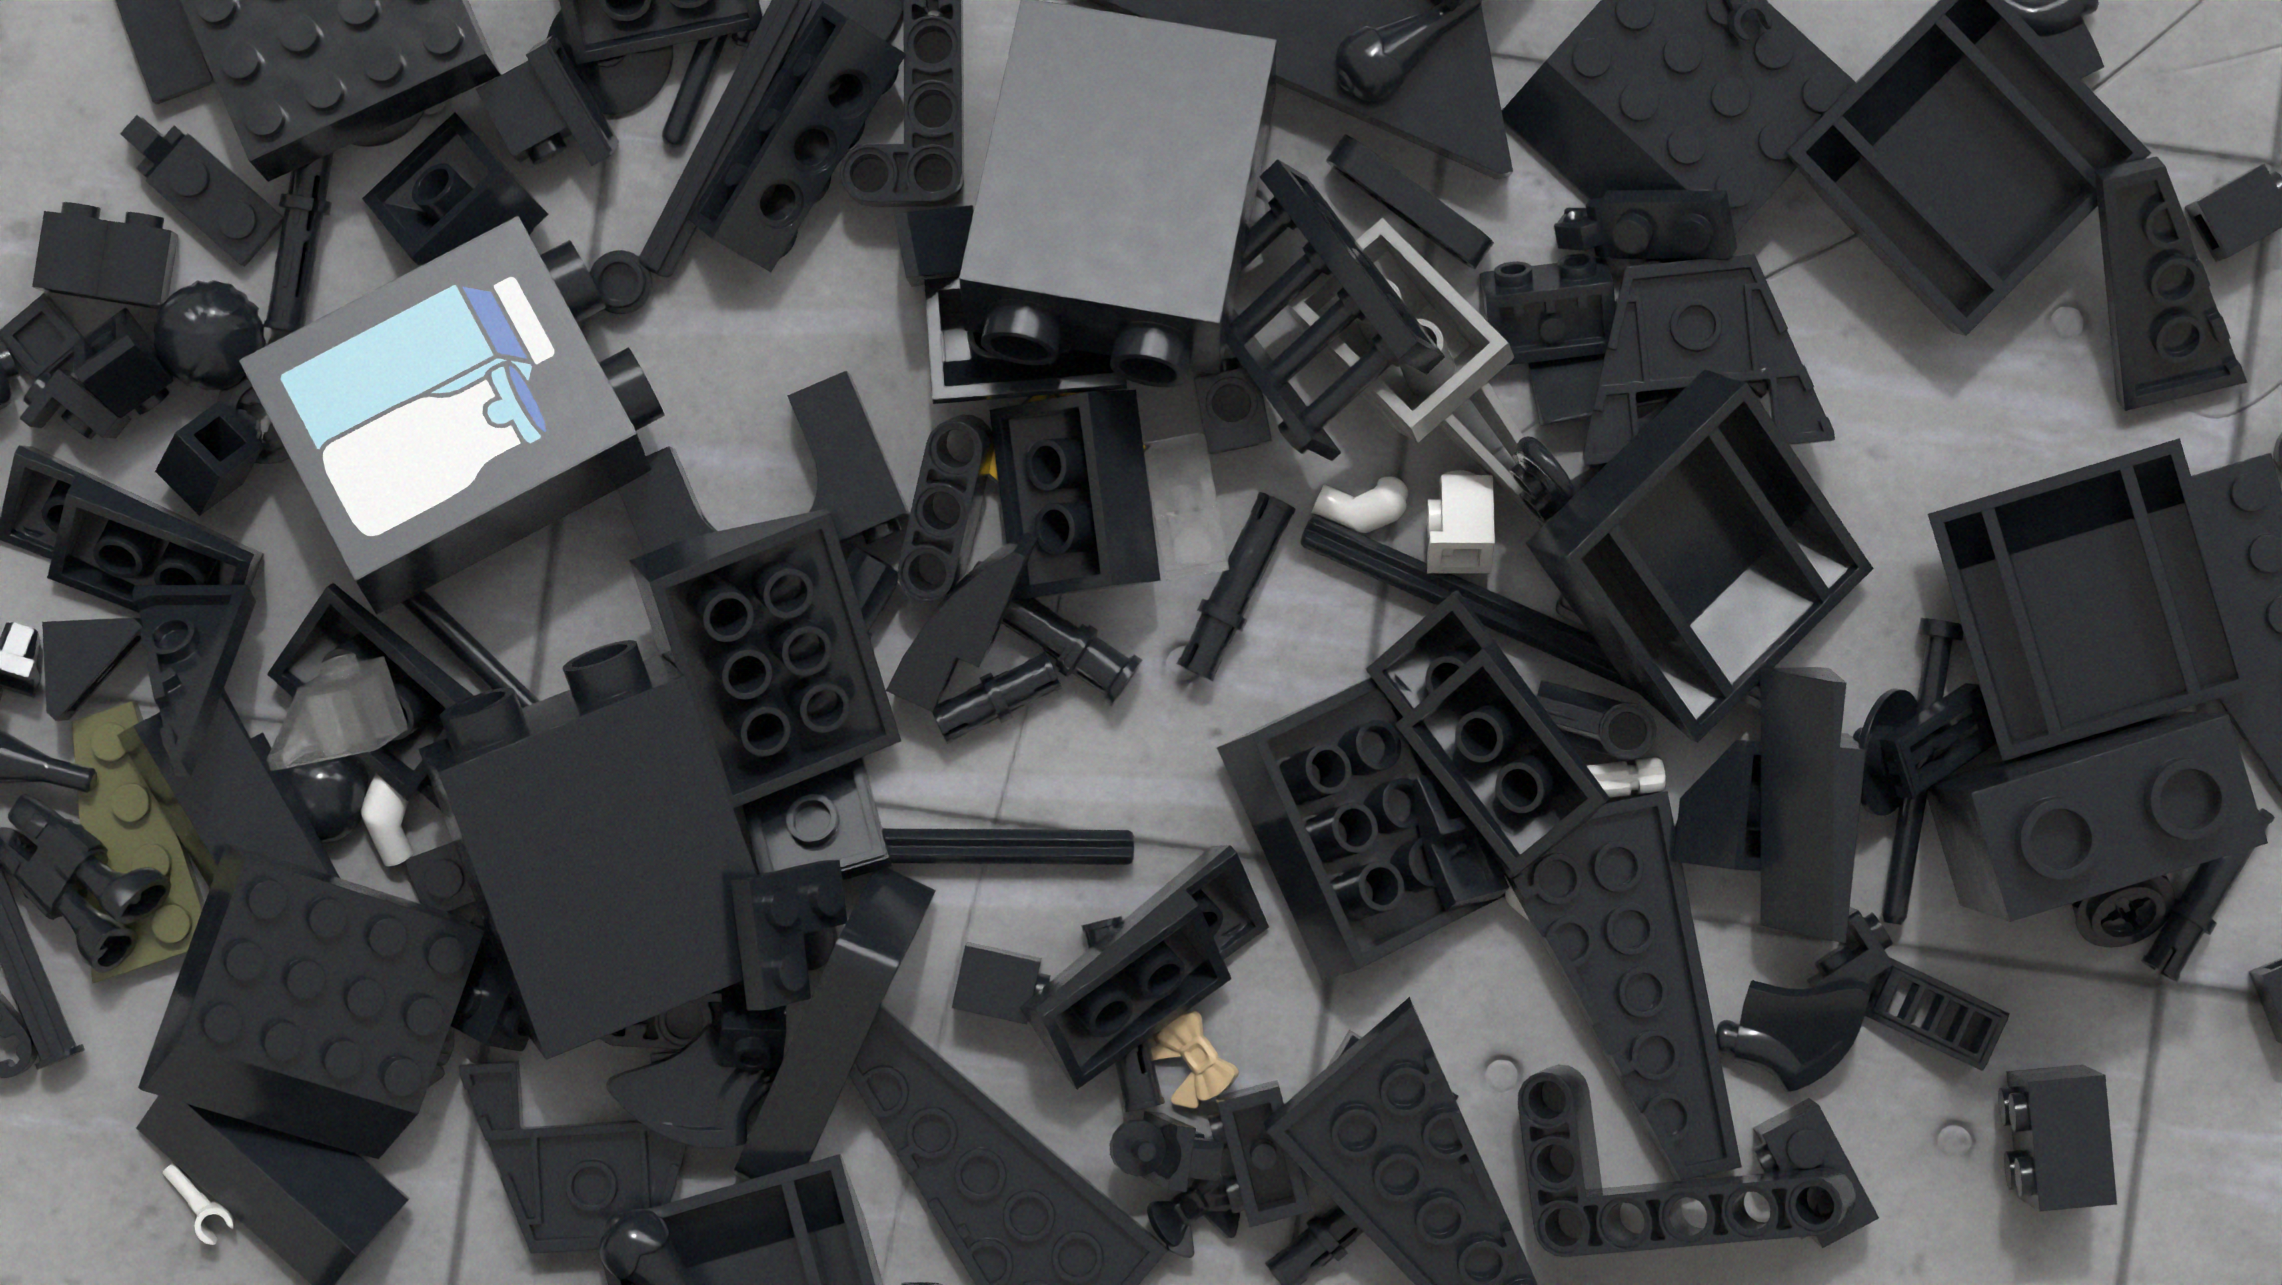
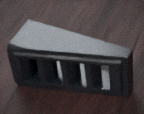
M1889 957L1893 965L1879 974L1870 993L1865 1016L1983 1071L2008 1021L2010 1013ZM1903 977L1912 981V984L1897 1016L1886 1012ZM1929 989L1936 994L1921 1026L1918 1027L1910 1022L1925 990ZM1950 1000L1960 1004L1943 1039L1935 1035V1032ZM1974 1012H1978L1984 1015V1018L1969 1050L1960 1047L1959 1044Z

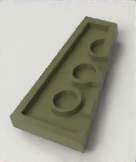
M131 701L72 721L75 764L94 768L97 772V782L92 791L88 793L77 791L79 822L84 826V829L94 835L108 849V867L121 873H128L143 867L156 868L170 880L171 889L167 899L156 912L143 920L127 923L138 935L135 948L120 965L110 971L98 973L91 968L92 984L186 953L205 904L186 848L117 736L126 729L143 721L137 701ZM88 890L87 897L85 898L86 901L100 912L107 914L95 896Z

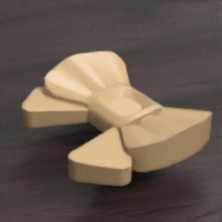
M1197 1011L1182 1014L1155 1035L1157 1046L1151 1048L1153 1060L1182 1056L1192 1070L1172 1095V1103L1192 1109L1197 1108L1201 1105L1202 1100L1211 1099L1226 1091L1238 1077V1068L1219 1058L1210 1041L1204 1036L1202 1017Z

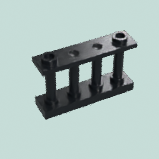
M1277 159L1259 176L1274 197L1268 202L1271 209L1249 228L1241 271L1288 227L1292 230L1298 227L1308 240L1302 247L1305 254L1240 315L1233 308L1226 344L1283 419L1278 425V429L1286 441L1301 454H1305L1310 450L1333 461L1341 454V451L1323 427L1392 364L1399 367L1402 363H1406L1427 375L1445 356L1308 177ZM1322 272L1326 275L1333 273L1343 286L1337 292L1339 300L1278 357L1272 360L1255 335ZM1358 318L1364 321L1367 318L1378 332L1372 338L1374 346L1307 407L1289 381L1354 320Z

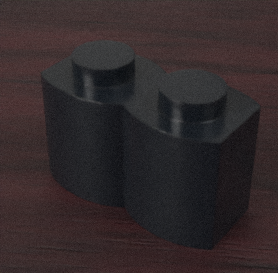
M62 202L61 213L44 211L32 284L33 288L61 295L160 309L162 304L168 299L178 234L171 230L163 229V217L126 212L124 223L99 219L101 208L72 202Z

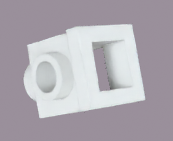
M1464 470L1447 472L1441 475L1439 479V499L1427 500V538H1429L1427 573L1491 574L1495 546L1493 475H1475Z

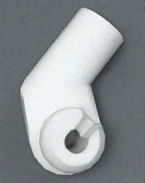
M376 773L364 798L361 815L384 865L395 866L405 862L413 854L412 847L401 826L409 801L405 800Z

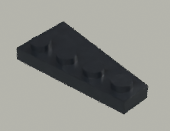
M2156 156L2095 170L2117 402L2124 411L2248 383L2242 366L2235 357L2229 341L2231 337L2224 319L2216 307L2204 266L2198 259L2190 238L2192 234L2166 166Z

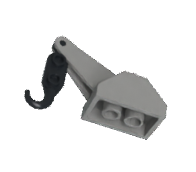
M1381 218L1356 241L1437 345L1445 358L1427 375L1406 363H1402L1399 367L1392 364L1358 396L1389 427L1417 443L1435 427L1439 426L1488 475H1493V480L1541 528L1573 497L1574 487L1567 473L1552 453L1538 439L1531 436H1523L1488 382L1514 359L1509 343L1409 243ZM1322 272L1288 304L1293 317L1304 331L1339 300L1337 292L1343 286L1333 273L1326 275ZM1357 318L1321 352L1341 376L1374 346L1372 338L1378 332L1367 318L1364 321ZM1468 398L1515 461L1516 465L1509 472L1452 414Z

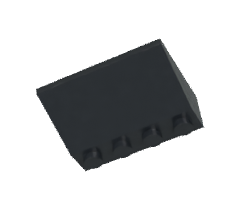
M822 509L692 536L629 560L659 653L686 676L733 808L901 742L829 510Z
M1372 677L1217 747L1321 980L1359 970L1505 896V893H1503L1499 898L1448 912L1445 911L1424 850L1412 783L1417 777L1432 774L1433 772L1396 727L1395 724L1403 716Z

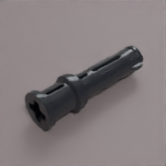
M978 561L975 564L974 568L981 563V561ZM1013 597L1002 622L1003 625L1057 660L1055 666L1060 668L1058 672L1066 677L1073 673L1103 693V702L1111 707L1124 691L1143 661L1135 654L1128 658L1097 637L1098 630L1090 624L1088 627L1084 624L1077 627L1035 598L1014 600Z

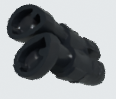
M22 794L8 813L9 821L20 832L7 827L0 828V867H3L7 873L19 882L18 886L24 896L48 919L54 920L63 916L76 936L79 954L87 965L98 973H105L114 969L131 954L138 941L137 933L127 923L143 920L156 912L170 893V880L162 872L152 867L138 868L128 873H121L107 866L109 860L107 855L108 849L100 840L84 829L82 824L72 819H65L41 800L28 794ZM88 890L95 896L107 914L100 912L85 900Z

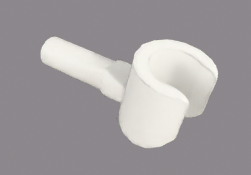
M175 1163L169 1165L162 1172L197 1215L194 1227L195 1233L201 1241L210 1245L217 1243L216 1235L204 1224L203 1219L208 1215H220L224 1218L226 1224L233 1229L235 1216L217 1200L209 1201Z

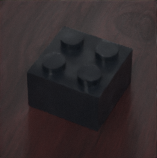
M2082 1064L2006 1071L2008 1087L1999 1088L1998 1104L2002 1125H2011L2014 1151H2005L2004 1169L2008 1189H2017L2018 1198L2039 1212L2117 1205L2106 1075Z

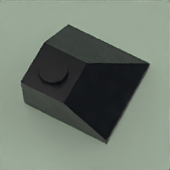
M456 112L362 198L417 265H424L519 216L530 236L534 228L549 215L525 186Z
M1736 740L1680 797L1678 819L1675 824L1676 841L1673 862L1734 870L1761 871V742Z

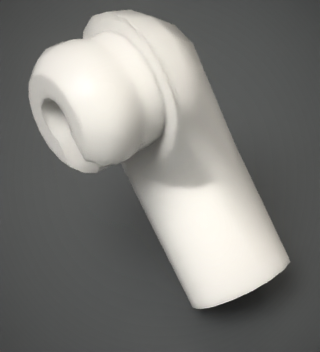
M1393 476L1380 478L1374 489L1357 497L1323 484L1311 513L1354 532L1365 534L1395 522L1402 516L1407 507L1408 489L1402 480Z

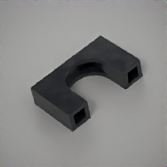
M846 370L787 395L812 452L817 469V491L809 512L822 509L830 511L840 544L863 535L866 545L901 531L902 529L897 519L909 515L910 512L851 374ZM668 446L647 455L651 471L618 488L645 554L688 537L718 531L703 514L675 448Z

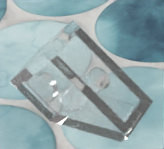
M1204 432L1144 442L1148 486L1166 581L1229 570Z
M349 653L329 659L318 666L321 674L299 687L267 758L271 771L375 751L409 729L384 656L358 662L356 654Z

